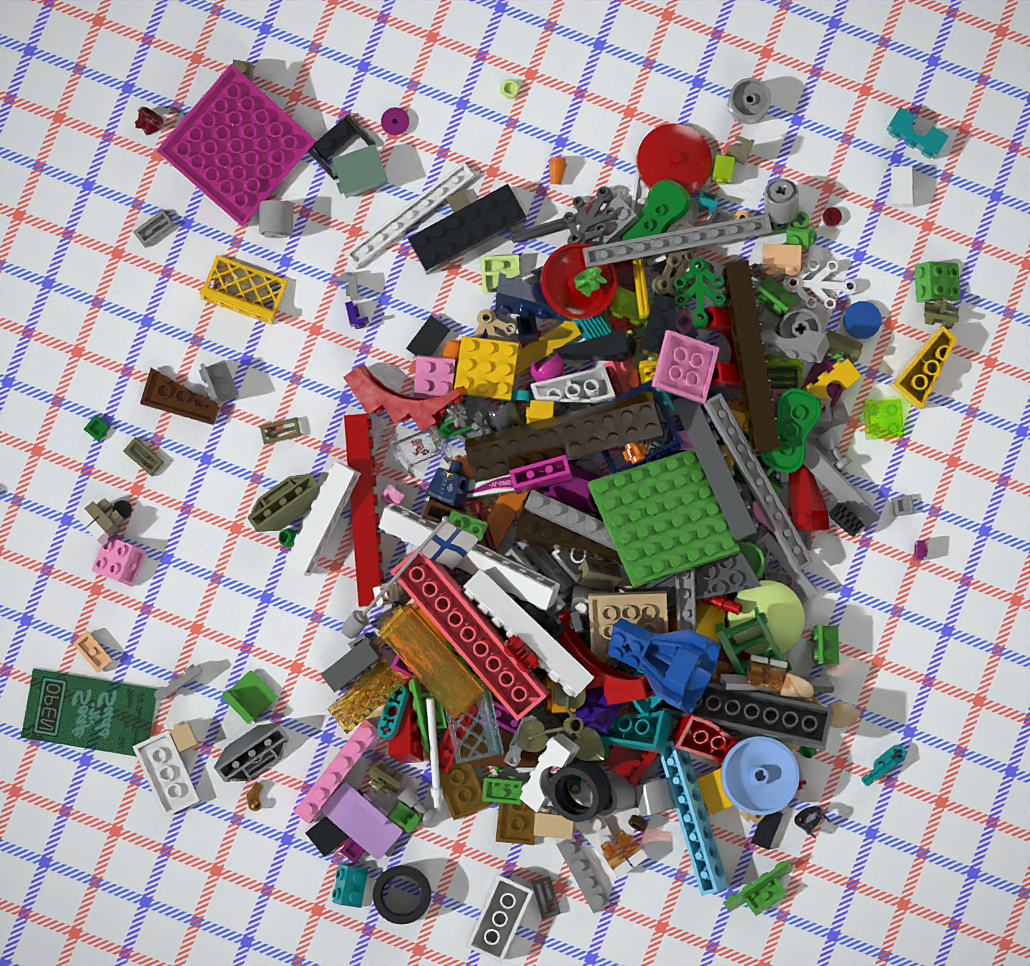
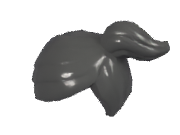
M503 401L500 410H488L485 417L489 426L499 431L513 426H520L527 422L526 412H522L519 415L518 408L512 401Z

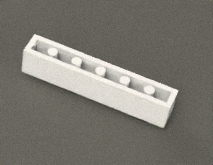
M335 462L329 468L327 480L320 486V494L311 505L312 510L309 516H306L304 519L303 528L296 535L292 550L286 555L284 565L304 576H311L361 475L360 472L340 462Z

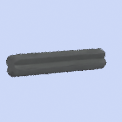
M563 218L513 232L511 233V239L513 243L525 241L565 229L566 223Z

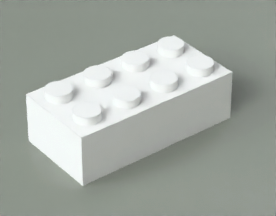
M498 874L466 947L502 963L534 890Z

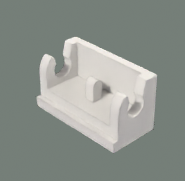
M912 166L891 167V203L895 207H914V170Z

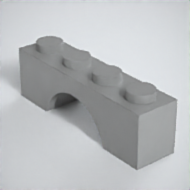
M759 321L762 325L761 339L765 343V353L821 363L830 346L826 333L808 330L799 337L787 339L777 335L773 323Z

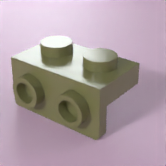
M828 330L826 335L830 346L827 353L832 355L838 354L843 356L844 360L849 359L850 362H857L861 355L863 344Z

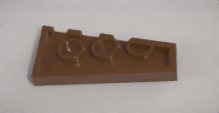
M150 368L140 401L141 405L214 426L219 411L217 405L157 370Z

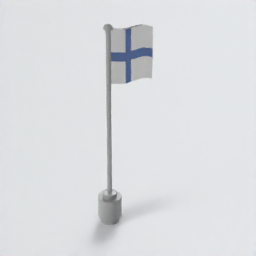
M447 516L442 517L441 523L364 612L358 610L352 612L342 625V633L352 639L363 631L369 623L366 614L420 552L429 559L445 564L453 570L478 541L476 535L456 527L449 522Z

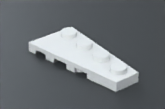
M581 779L580 793L577 795L570 793V795L579 804L591 807L590 791L584 779ZM576 785L572 786L571 788L572 791H577L579 789V787ZM600 814L589 820L575 823L577 829L600 855L617 847L603 816Z

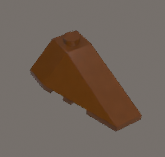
M473 719L466 736L461 761L480 768H487V766L505 768V766H511L504 762V759L510 749L509 745L514 734L494 725ZM547 748L538 752L522 750L520 753L521 760L517 767L535 768L539 763L538 758Z

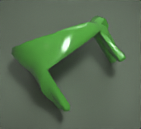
M590 267L579 273L574 278L576 289L580 290L587 297L591 295L592 291L599 290V282L607 283V280L600 275L602 272L601 268Z

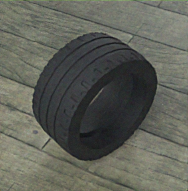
M579 759L560 768L552 776L548 789L549 798L553 807L561 816L573 822H583L593 818L607 806L611 798V783L607 774L599 765L591 761ZM570 774L581 777L590 786L593 795L591 807L579 804L570 795L567 786Z
M393 866L384 871L375 882L373 888L374 906L378 913L391 923L403 925L415 922L425 914L430 905L431 887L429 881L420 870L412 866ZM405 875L411 877L418 883L421 889L420 903L415 910L409 913H395L386 906L383 900L384 887L395 876Z

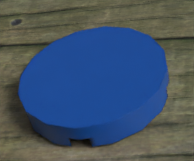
M858 301L851 304L843 317V325L846 332L857 339H868L874 336L882 323L879 309L867 301Z

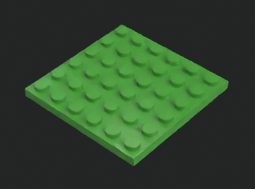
M694 448L588 483V487L633 588L737 554L740 551Z

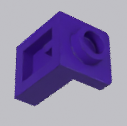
M352 301L345 303L350 327H355V329L365 328L366 324H369L368 317L357 319L356 317L360 316L358 306H353Z

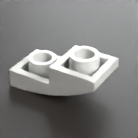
M396 580L377 601V607L408 597L407 591ZM389 582L373 587L375 598Z

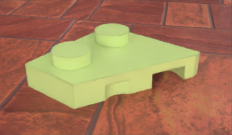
M519 255L481 257L483 293H487L497 287L499 272L506 274V278L510 279L520 274Z

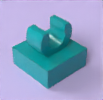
M701 191L698 204H700L699 212L702 211L704 206H707L711 215L713 208L716 209L719 195Z

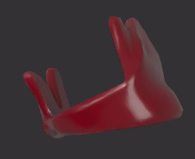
M142 106L138 109V119L134 123L136 124L135 128L142 129L146 135H150L162 128L164 120L153 110Z

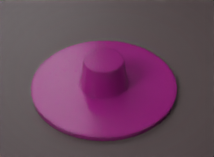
M389 108L381 117V126L390 135H400L407 130L409 117L401 108Z

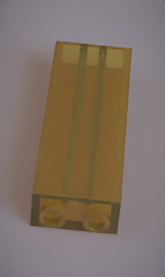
M410 603L405 606L399 605L393 611L394 615L391 618H387L381 624L383 627L378 633L453 719L462 716L482 696L486 689Z

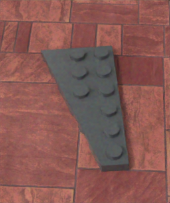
M741 550L737 554L695 567L696 601L762 587ZM675 574L656 580L637 592L667 591V607L676 605Z

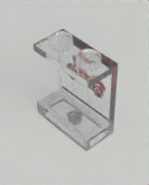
M436 425L394 442L396 451H393L395 459L397 462H401L403 471L405 473L408 472L411 478L415 477L413 465L439 454L442 455L446 463L452 462L453 459L450 446Z

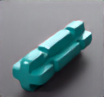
M888 757L884 760V763H880L871 770L870 774L863 776L861 780L864 785L870 786L874 783V780L887 773L888 769L895 767V761L893 758Z

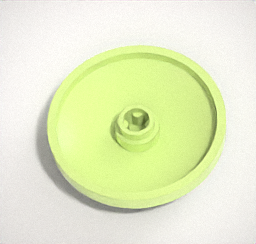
M761 580L759 582L762 587L739 591L732 601L742 603L743 609L739 616L728 612V627L730 629L755 618L754 608L758 607L761 613H765L768 619L766 624L781 654H784L797 643L802 634L805 619L803 606L798 596L786 585L776 581ZM756 625L733 635V640L735 643L740 644L763 634L760 625ZM768 640L743 651L752 655H759L772 648Z

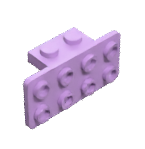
M345 782L321 808V812L370 855L379 860L399 838L402 830L386 817L388 813L380 806L376 808L371 804L373 800L364 793L362 796Z

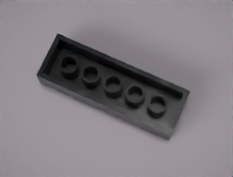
M506 184L408 237V242L427 275L526 221V215L509 184Z

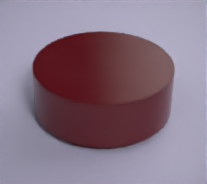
M835 207L827 208L822 215L824 224L829 227L837 226L842 219L840 210Z

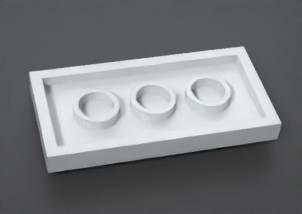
M169 730L132 746L164 817L200 801Z

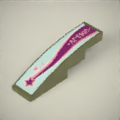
M510 474L475 483L474 478L470 479L466 502L484 500V498L501 496V494L516 493Z

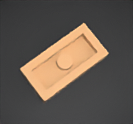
M89 631L85 632L73 643L97 673L113 661Z

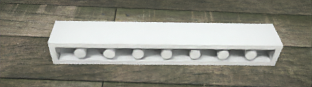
M481 569L464 585L462 590L465 597L470 601L476 602L478 609L483 614H488L492 618L494 625L498 628L502 627L507 632L508 638L512 635L519 636L524 642L520 649L527 645L523 652L526 653L530 649L531 651L527 655L533 653L539 659L538 662L540 664L538 667L547 670L549 677L554 682H559L563 686L565 693L576 697L592 681L594 677Z

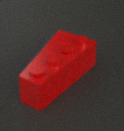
M411 678L388 680V694L390 688L397 683L404 685L409 690V697L397 734L393 739L388 740V756L402 764L424 762L421 729L417 726V710L413 708L414 696L413 692H410L409 689ZM401 690L396 691L397 696L403 694ZM392 707L389 710L391 717L397 714V707Z

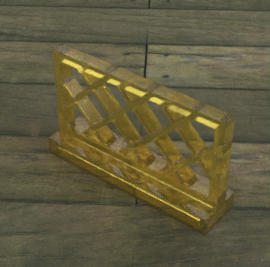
M384 658L327 710L346 734H348L406 682L395 669L391 668V664Z

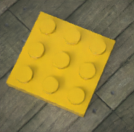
M462 336L454 389L464 386L468 391L465 395L511 401L519 343Z

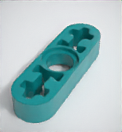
M397 683L390 688L378 725V734L386 740L393 739L396 736L409 697V690L402 684ZM401 690L403 694L397 696L396 691ZM392 707H397V714L391 717L389 710ZM389 727L391 729L390 732H384L385 728Z

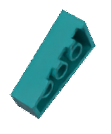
M664 710L635 715L625 714L615 717L608 734L598 730L595 731L600 736L603 744L664 753L672 715Z

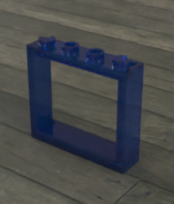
M652 380L607 403L652 391L675 440L644 455L645 459L636 464L631 462L617 469L609 450H602L601 453L612 474L646 464L651 460H659L664 457V453L671 451V453L675 452L684 444L660 394L655 387H652Z

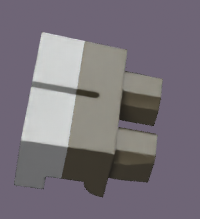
M106 498L97 504L92 501L76 515L78 520L103 546L109 541L108 538L114 532L116 533L120 530L117 526L124 520L116 510L109 516L106 515L113 508Z

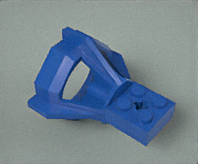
M620 618L613 625L608 655L644 672L656 696L686 713H692L695 710L696 702L702 697L716 669L721 645L690 629L665 634H654Z

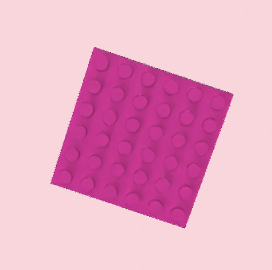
M230 64L155 151L243 227L257 211L260 202L265 201L316 140L237 68Z

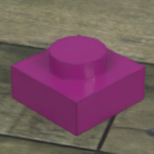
M917 540L914 546L913 561H923L924 557H927L928 546H925V541Z

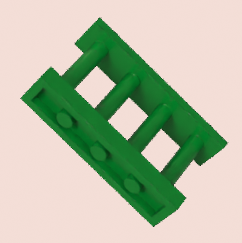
M758 607L754 608L755 618L730 629L729 627L725 628L723 622L715 625L716 634L737 675H747L750 659H741L739 656L741 651L768 640L772 649L757 656L768 659L776 656L778 661L787 662L785 676L786 673H790L792 670L789 660H785L766 624L768 619L765 613H761ZM760 625L763 634L740 644H733L731 640L733 635Z

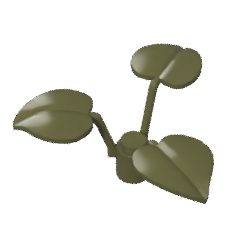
M560 683L555 688L554 700L558 706H566V711L570 715L564 721L563 727L544 731V725L540 721L535 719L528 720L520 727L515 740L516 745L522 750L538 752L546 748V744L549 741L545 734L565 730L568 733H575L577 737L573 740L580 747L575 756L576 758L583 761L604 759V747L598 733L592 728H583V721L576 717L569 709V707L577 709L584 704L586 698L585 689L576 697L573 695L569 696L565 693Z

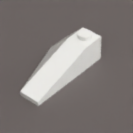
M605 366L531 384V389L537 401L598 403L615 399Z

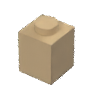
M182 721L173 725L174 729L170 733L179 752L199 744L190 723L185 724Z

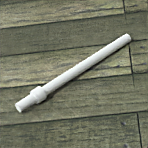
M429 697L426 698L433 786L431 787V796L434 800V809L441 811L443 790L440 786L434 698Z

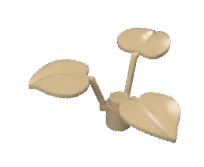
M786 673L781 687L782 698L822 706L819 698H815L813 686L808 681L797 675ZM838 701L829 706V708H833L831 727L833 728L850 726L861 714L860 710L847 702ZM779 741L789 750H797L801 747V745Z

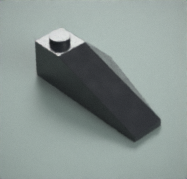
M624 329L553 349V353L555 355L556 353L560 354L562 359L624 362L628 358L634 357L637 342Z

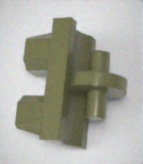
M943 297L941 302H925V324L934 325L936 319L943 320L942 326L951 329L954 323H958L959 308L947 303V297Z
M380 760L375 766L372 765L367 775L373 778L370 784L376 787L375 794H378L380 790L387 794L389 789L394 793L398 792L402 785L401 782L404 774L395 770L392 776H389L385 773L389 765Z

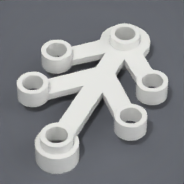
M815 259L809 260L807 266L800 271V275H787L783 281L784 288L790 293L796 292L805 302V306L808 309L815 308L817 300L814 297H809L803 288H810L824 303L825 309L832 310L836 306V301L833 298H829L822 289L842 290L846 295H853L858 287L856 281L852 279H847L844 282L822 281L830 273L837 270L838 263L834 260L829 261L826 267L811 280L803 279L811 271L818 269L819 262ZM810 263H816V268H811ZM830 263H833L835 265L834 270H831L829 268ZM790 280H795L796 285L791 286L789 283ZM848 283H851L853 285L852 290H849L847 288ZM808 300H813L814 305L809 306L807 303ZM827 301H832L833 307H828Z

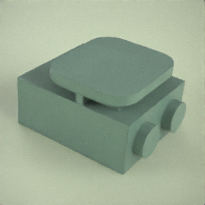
M375 144L332 159L334 165L330 167L333 176H338L340 182L336 184L340 194L344 193L345 198L364 194L388 183Z

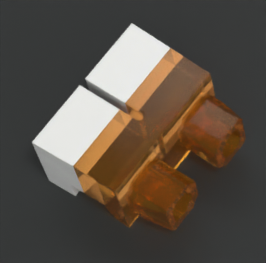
M751 654L747 669V683L756 687H769L773 691L781 690L787 662L770 659L768 666V658Z
M624 830L619 831L615 835L619 841L617 844L612 846L609 841H606L600 846L603 857L618 879L633 869L624 855L634 867L648 858L631 834L628 835Z

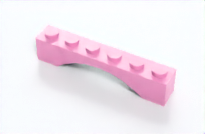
M366 719L363 720L293 811L308 824L311 823L344 777L377 737L378 728Z

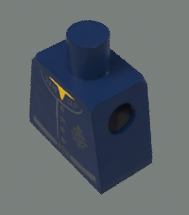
M452 459L449 469L439 467L425 495L452 506L464 508L470 479L468 476L460 473L463 462Z

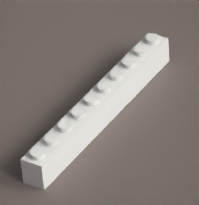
M393 502L384 508L379 528L383 529L387 534L395 535L401 538L403 542L411 543L418 548L439 524L425 519L423 516ZM478 543L455 566L467 571L472 576L481 569L504 592L512 593L518 596L520 600L528 601L542 610H547L554 604L561 585Z

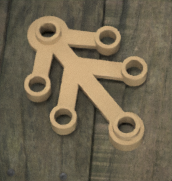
M484 309L479 312L477 316L479 326L471 337L481 338L484 331L487 330V339L519 343L518 353L522 351V345L519 341H511L496 334L494 327L504 330L507 335L512 336L516 333V327L513 323L506 324L496 319L495 313L490 309ZM488 315L490 316V319L488 321H484L483 317ZM513 327L514 330L512 332H508L507 328Z

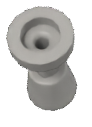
M833 429L816 438L826 451L832 453L836 460L833 466L837 470L852 462L848 456L843 458L836 447L838 442Z
M410 785L396 798L409 808L414 807L422 815L420 822L423 825L437 813L433 808L427 810L419 802L420 798Z

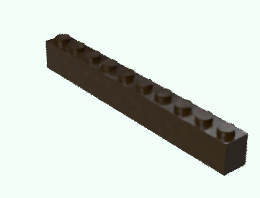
M748 260L726 262L721 267L751 452L752 455L775 452L780 449L781 439L777 435L776 427L778 421L773 412L775 403L770 393L771 380L767 375L768 362L764 357L765 343L761 339L762 325L758 321L757 315L759 313V306L755 303L754 297L756 288L752 284L751 279L753 270L749 266Z

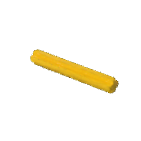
M642 257L632 259L639 317L643 319L650 316Z

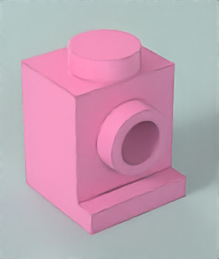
M685 309L676 318V328L683 335L695 329L698 330L693 325L694 315Z

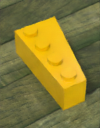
M944 326L937 327L891 381L889 386L917 410L923 409L925 401L931 393L937 377H939L941 369L957 338Z

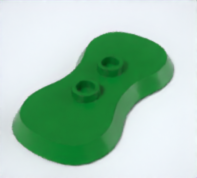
M670 179L656 182L648 193L644 207L637 214L639 219L620 236V241L666 233L669 227L684 217L690 208L691 199L687 190L679 183Z
M794 388L785 391L780 396L777 403L778 425L776 427L777 435L781 439L780 449L775 452L761 454L763 462L770 468L783 473H792L803 464L807 436L819 421L822 413L821 403L815 395L808 391Z

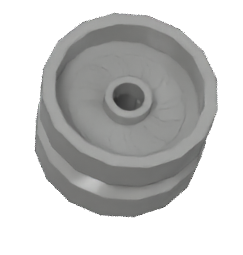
M741 79L730 91L727 104L729 113L736 121L742 124L749 125L759 122L764 118L770 107V90L759 79Z
M797 308L789 311L782 318L778 326V336L791 339L803 335L808 330L821 332L822 325L819 318L812 311ZM796 329H801L802 334L796 332Z

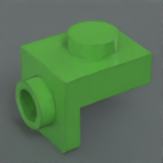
M810 225L807 230L790 226L786 230V245H801L802 250H809L816 242L817 233H815V226Z
M767 466L763 471L778 495L784 487L770 475L774 469Z
M399 800L388 814L389 819L402 826L408 833L415 830L420 823L421 817L419 814Z

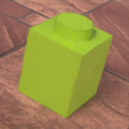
M716 154L712 180L716 181V184L727 185V183H731L735 157Z

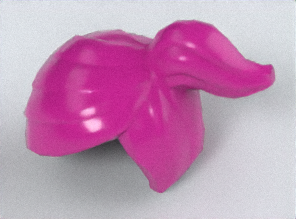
M556 353L554 358L538 364H534L533 360L531 361L530 372L536 381L529 382L525 387L526 390L531 389L532 383L562 376L564 363L560 354Z

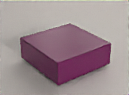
M352 838L340 850L354 864L366 851Z

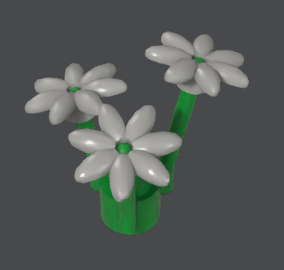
M462 402L456 405L452 403L451 409H446L447 413L442 417L443 420L438 423L439 427L432 431L433 436L438 440L443 437L447 440L452 436L470 430L479 431L480 436L486 434L482 417L477 413H474L475 418H473V421L475 423L465 427L463 420H466L467 417L461 414L462 412L466 414L467 408L462 405ZM452 422L455 424V427H458L459 424L462 427H465L453 432H449L451 431L450 423Z

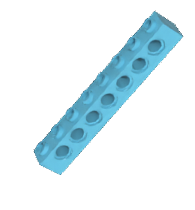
M669 741L666 743L665 752L659 754L701 896L715 893L729 886L689 752L675 748L673 741Z

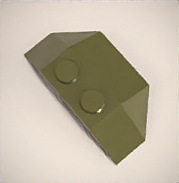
M310 473L289 476L259 497L247 518L257 532L281 531L311 509L320 486Z

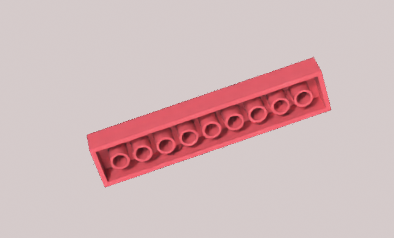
M416 550L392 569L390 573L395 576ZM420 552L396 580L518 721L547 697L550 691L533 671L527 674L517 667L515 659L509 657L504 652V647L502 646L506 641L504 637L478 609L474 602L465 597L462 588L439 562L429 559Z

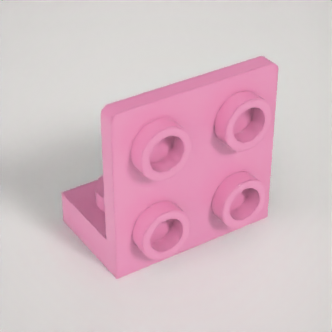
M109 537V541L104 546L101 545L92 571L133 587L147 551Z

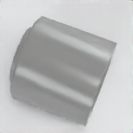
M774 179L765 187L764 213H769L770 221L778 224L789 223L794 220L798 214V187L793 181L788 179Z
M280 200L261 201L259 204V234L267 238H286L293 234L294 204Z
M659 776L640 781L637 785H634L641 817L674 809L666 778H660Z
M615 777L609 779L611 783V798L607 806L599 813L601 816H610L632 808L636 800L634 785L627 778ZM590 792V802H591V805H592V798H593L592 792Z

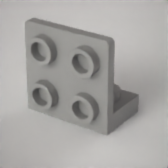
M225 360L207 367L204 363L200 364L202 369L199 370V373L204 383H207L209 386L206 388V391L212 401L215 400L217 404L239 396Z

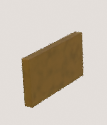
M462 742L448 774L439 770L440 786L442 787L443 796L453 820L490 806L489 802L482 801L483 788L474 766L461 761L464 742ZM426 752V755L431 764L430 752Z

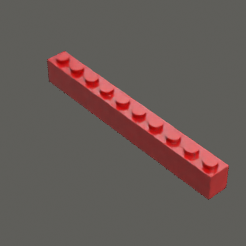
M367 413L344 415L347 464L352 469L361 473L350 495L358 605L360 608L370 605L375 599L373 587L379 586L381 582H384V571H380L379 563H383L382 551L378 552V544H381V533L377 532L376 525L380 524L379 513H375V506H378V495L374 494L373 487L377 486L376 475H372V468L375 467V457L371 456L370 449L374 448L373 437H369V430L372 429V419L368 418Z

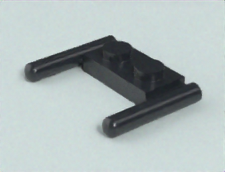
M350 113L317 140L308 150L309 154L333 180H337L338 176H333L331 167L326 159L351 139L355 133L368 146L376 145L375 141Z

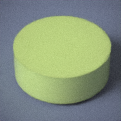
M512 79L503 81L500 86L501 95L506 99L515 98L519 93L518 83Z

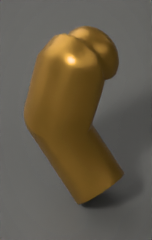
M257 781L246 795L248 807L252 811H259L261 808L258 795L264 787Z

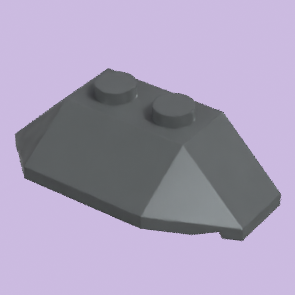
M279 723L257 725L225 747L214 769L224 782L250 781L282 758L289 737Z

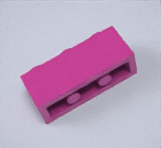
M566 455L509 470L516 494L573 479Z

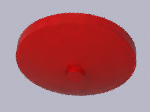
M676 123L665 124L653 129L642 140L637 152L636 166L642 182L649 190L656 182L670 179L683 186L691 196L698 192L708 180L712 169V154L704 137L693 128Z
M570 243L558 248L546 260L541 271L540 283L545 300L553 310L570 319L582 320L600 314L612 302L617 289V274L613 263L594 266L601 268L602 272L600 275L607 280V283L599 282V290L592 291L591 295L587 297L580 290L576 289L574 278L582 271L588 269L585 265L582 249L593 247V245L586 243Z

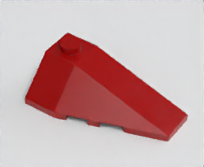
M802 464L798 470L788 473L791 522L796 531L829 530L828 509L814 474Z
M689 714L680 719L671 735L675 748L722 763L730 749L739 743L709 719L694 714Z

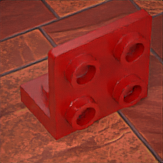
M614 746L603 763L622 777L627 778L633 785H636L658 753Z

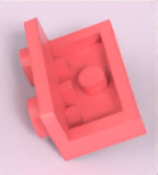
M631 358L624 362L609 361L603 364L612 385L615 400L643 390Z

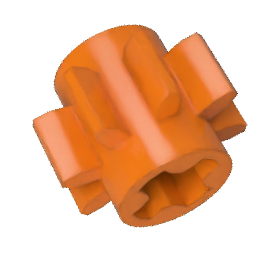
M637 441L625 445L626 451L622 453L627 462L631 460L632 464H636L645 459L644 454L648 451L643 443L639 444Z

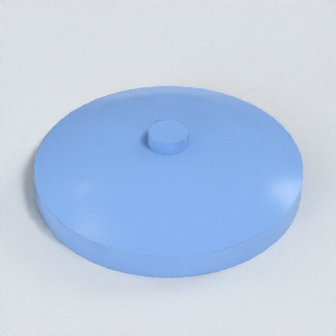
M751 737L737 743L725 756L721 768V783L727 798L738 809L753 815H767L781 810L792 800L799 785V768L792 752L781 742L769 737Z

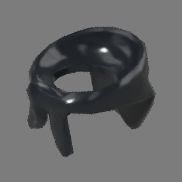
M811 806L801 810L795 816L794 822L815 839L816 836L811 831L820 822L822 816L828 821L830 819L822 812L821 807ZM817 813L814 820L805 823L806 818L810 814Z

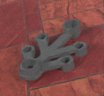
M602 186L597 190V199L588 214L585 211L583 198L577 196L573 199L572 203L578 211L582 225L577 230L575 215L572 212L564 214L563 219L571 233L567 240L568 244L586 243L590 239L607 234L608 229L603 222L614 220L617 217L614 208L609 207L604 211V214L597 217L596 215L603 203H609L613 199V193L609 187ZM596 225L595 230L587 232L590 227Z

